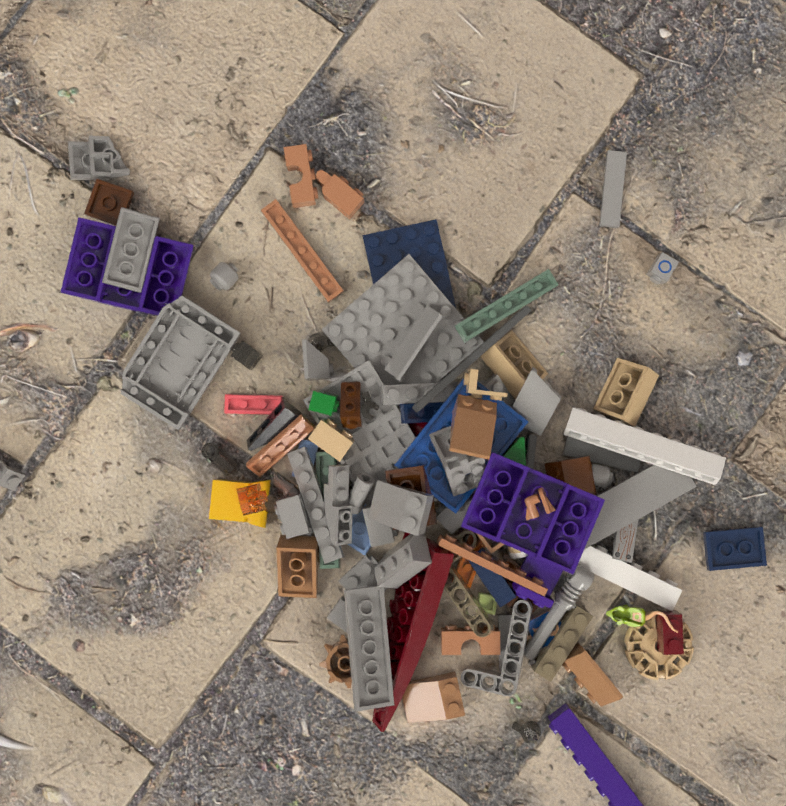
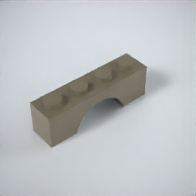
M577 604L575 608L567 610L562 618L557 634L550 644L540 651L535 659L536 663L531 665L534 672L551 682L594 616Z

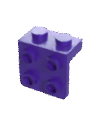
M527 555L520 569L525 571L527 576L531 578L536 576L542 579L548 590L545 596L516 582H513L512 587L518 597L524 600L529 598L533 600L535 605L541 608L546 606L551 609L554 601L550 595L563 570L540 561L531 555Z

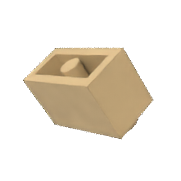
M323 418L308 439L340 462L355 440L352 439L353 435L347 430L341 431L336 427L337 423L333 420Z

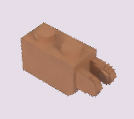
M321 169L317 171L315 176L318 184L320 183L323 187L322 194L324 199L350 220L364 204L362 192L357 188L352 189L348 185L349 182L341 175L340 177L336 174L330 176Z

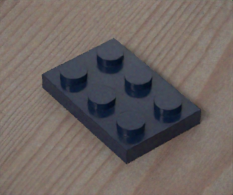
M763 527L703 532L708 571L767 566Z

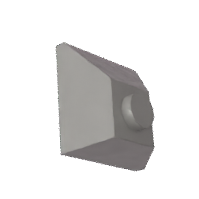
M302 339L305 379L307 381L331 379V375H334L333 363H330V360L309 341Z

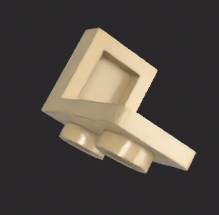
M469 369L468 373L464 374L463 384L466 385V393L471 394V397L482 399V395H488L490 400L502 401V397H507L508 393L476 390L478 370Z

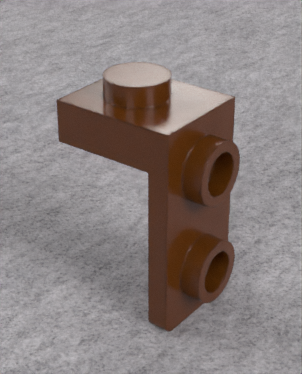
M360 382L341 383L340 419L342 428L355 429L362 427Z

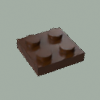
M96 179L84 215L116 226L121 207L129 209L134 192Z

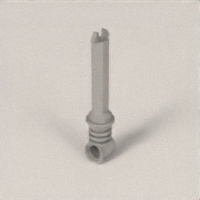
M577 565L574 575L568 573L565 585L554 593V605L525 647L524 656L530 659L529 665L536 663L535 657L565 612L575 608L579 595L591 586L594 580V573L580 565Z

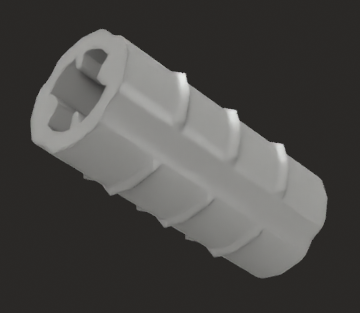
M359 474L351 489L348 504L353 505V514L361 512L372 490L374 478L369 474Z

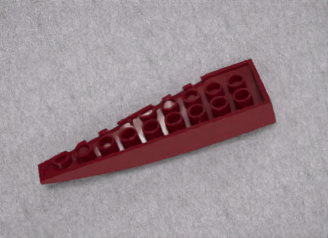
M405 532L403 539L410 535V533ZM427 537L426 540L432 563L395 589L394 600L390 599L389 607L392 616L387 618L394 705L374 709L372 721L381 732L386 730L419 662L453 562L454 554L451 551L439 546L437 542Z

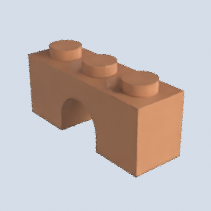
M306 144L283 147L288 171L297 170L303 174L302 180L299 183L289 185L293 207L299 208L316 205L315 199H318L319 196L317 187H313V180H316L314 168L311 169L310 162L313 161L312 151L308 150Z
M452 624L441 628L442 655H461L462 644L469 639H474L479 643L481 655H500V630L495 625L493 632L486 637L477 636L469 624L464 625V628H457V625ZM486 624L484 625V627H480L479 629L481 632L486 633L488 631V626Z

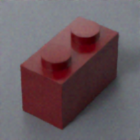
M676 610L661 611L667 615L671 625L678 633L668 626L663 616L656 615L658 651L663 655L684 654L682 614Z

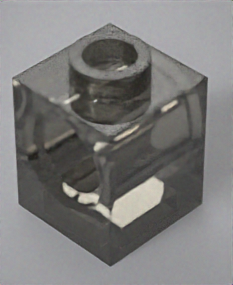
M241 341V343L237 342L231 350L233 352L231 357L251 371L263 357L262 354L244 341Z

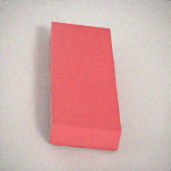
M225 394L224 413L270 415L282 402L283 396Z

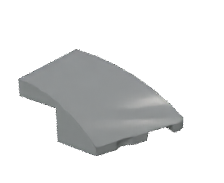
M89 136L88 142L68 141L70 180L116 178L129 175L130 170L123 163L119 152L115 150L109 136Z
M533 367L511 408L528 421L524 428L541 436L561 396L556 390L552 389L547 380L543 381L540 378L536 368Z

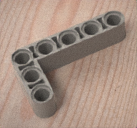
M521 598L514 604L502 671L496 672L476 666H469L461 674V682L465 686L503 696H512L516 692L519 685L532 614V603L528 599L524 600ZM519 603H525L528 606L526 613L519 611ZM515 623H522L525 630L523 632L516 631ZM518 642L521 650L514 651L511 648V643ZM510 661L515 662L517 670H510L507 663ZM466 672H472L475 675V680H468ZM485 677H492L494 685H488L485 682ZM504 682H512L514 689H506Z

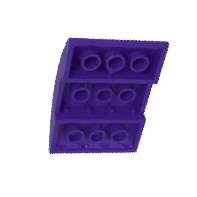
M78 217L60 293L153 316H158L164 306L182 296L194 245L155 236L142 292L139 293L102 283L116 226Z
M492 452L461 527L496 542L503 543L574 575L605 500ZM543 487L547 498L556 511L547 514L541 500V502L535 504L539 517L526 520L527 507L525 499L535 494H538L540 498L538 488Z

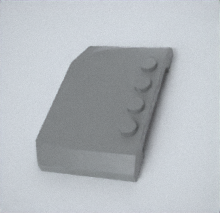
M185 296L179 297L162 308L122 372L123 385L121 394L175 429L180 430L234 347L241 332Z

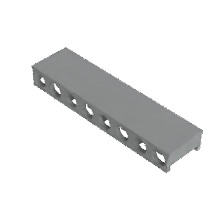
M651 465L600 493L597 496L604 499L605 502L585 549L697 486L689 476Z

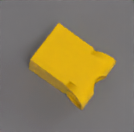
M214 479L212 482L209 519L248 522L252 525L266 528L268 512L264 501L269 496L271 480L245 482Z

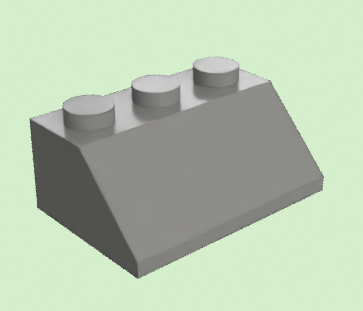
M414 534L408 535L383 556L374 568L378 587L397 589L432 563L425 534L419 536Z

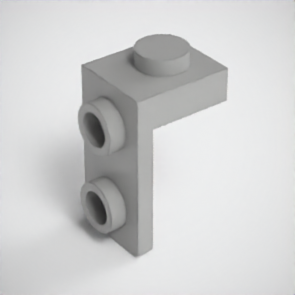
M0 459V486L14 491L25 477V474L22 471L7 466Z

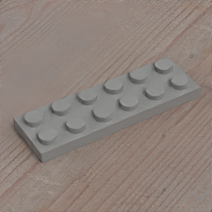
M376 585L344 590L354 710L358 712L394 705L384 587Z

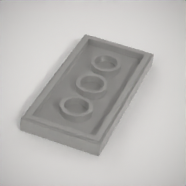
M121 207L102 283L139 293L142 292L160 218Z

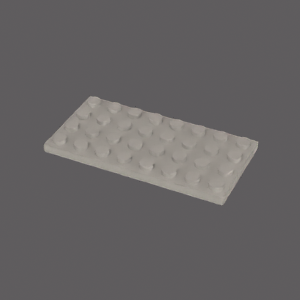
M369 360L319 390L337 395V400L341 402V383L360 382L362 427L355 429L342 428L340 404L338 411L334 412L332 416L309 410L317 424L323 418L326 420L329 418L337 423L336 427L341 431L345 429L353 435L352 439L355 441L340 462L341 464L349 465V477L353 484L361 473L369 474L374 478L372 490L365 502L366 505L372 504L377 480L387 482L385 471L399 469L394 464L416 438L408 424H401V411L397 405H382L381 386L384 383ZM312 395L303 400L308 409Z

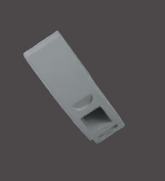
M347 464L329 465L328 483H324L325 513L334 546L352 544L353 505L348 504L349 465Z

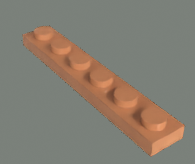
M275 199L261 209V212L328 303L343 293V289L279 202Z
M449 534L445 536L439 535L437 539L439 546L545 596L548 589L542 579L536 576L531 578L520 568L514 570L509 567L507 562L501 559L495 561L491 559L492 556L484 551L479 553L474 550L472 545L465 542L462 545L456 542L457 539Z

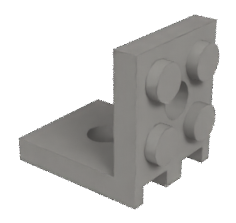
M451 426L431 433L429 436L444 467L453 496H456L478 486L486 464L483 458L449 451Z

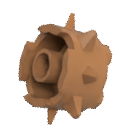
M341 634L340 641H337L333 646L329 644L324 645L328 655L324 661L319 663V666L327 668L330 675L329 683L334 681L339 683L345 682L347 688H351L348 639H346L344 634ZM343 658H348L349 662H346L345 664L342 663Z

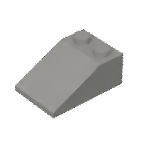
M377 480L368 519L417 536L425 534L434 495Z

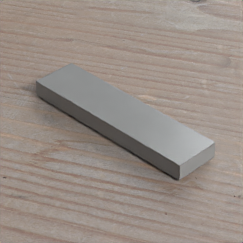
M607 151L599 223L601 227L619 228L627 152Z

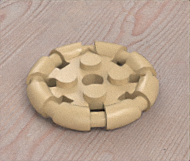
M653 610L646 612V615L652 613ZM655 615L650 620L645 621L643 626L646 630L643 634L638 631L642 626L628 627L624 643H626L625 654L630 665L636 668L640 675L652 680H658V678L667 680L683 672L682 669L685 665H689L694 652V647H692L693 635L688 625L683 622L684 654L663 655L655 649V643L657 642ZM638 643L640 649L634 650V644ZM678 657L680 660L674 664L673 661ZM644 659H646L647 661H649V662H648L647 664H645V665H643V664L641 663ZM664 664L663 670H658V665Z

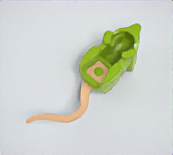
M626 604L606 612V615L617 622L618 625L627 624L630 627L643 626L645 621L650 620L653 616L661 615L668 626L678 633L671 625L667 615L661 611H653L646 615L644 608L628 607Z

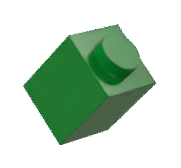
M314 390L308 410L332 416L334 412L338 411L340 401L337 400V395Z

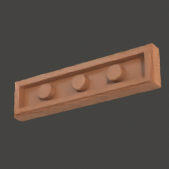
M300 414L246 463V467L261 477L315 429V425Z

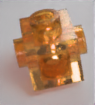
M260 483L237 489L243 516L266 510L265 502L268 501L266 490L262 491Z

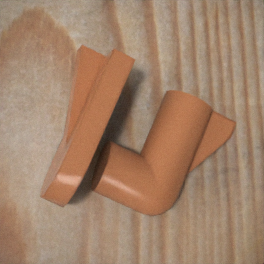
M543 487L538 488L540 498L538 494H535L525 499L527 507L526 520L539 517L535 504L541 502V500L547 514L556 511L547 498Z

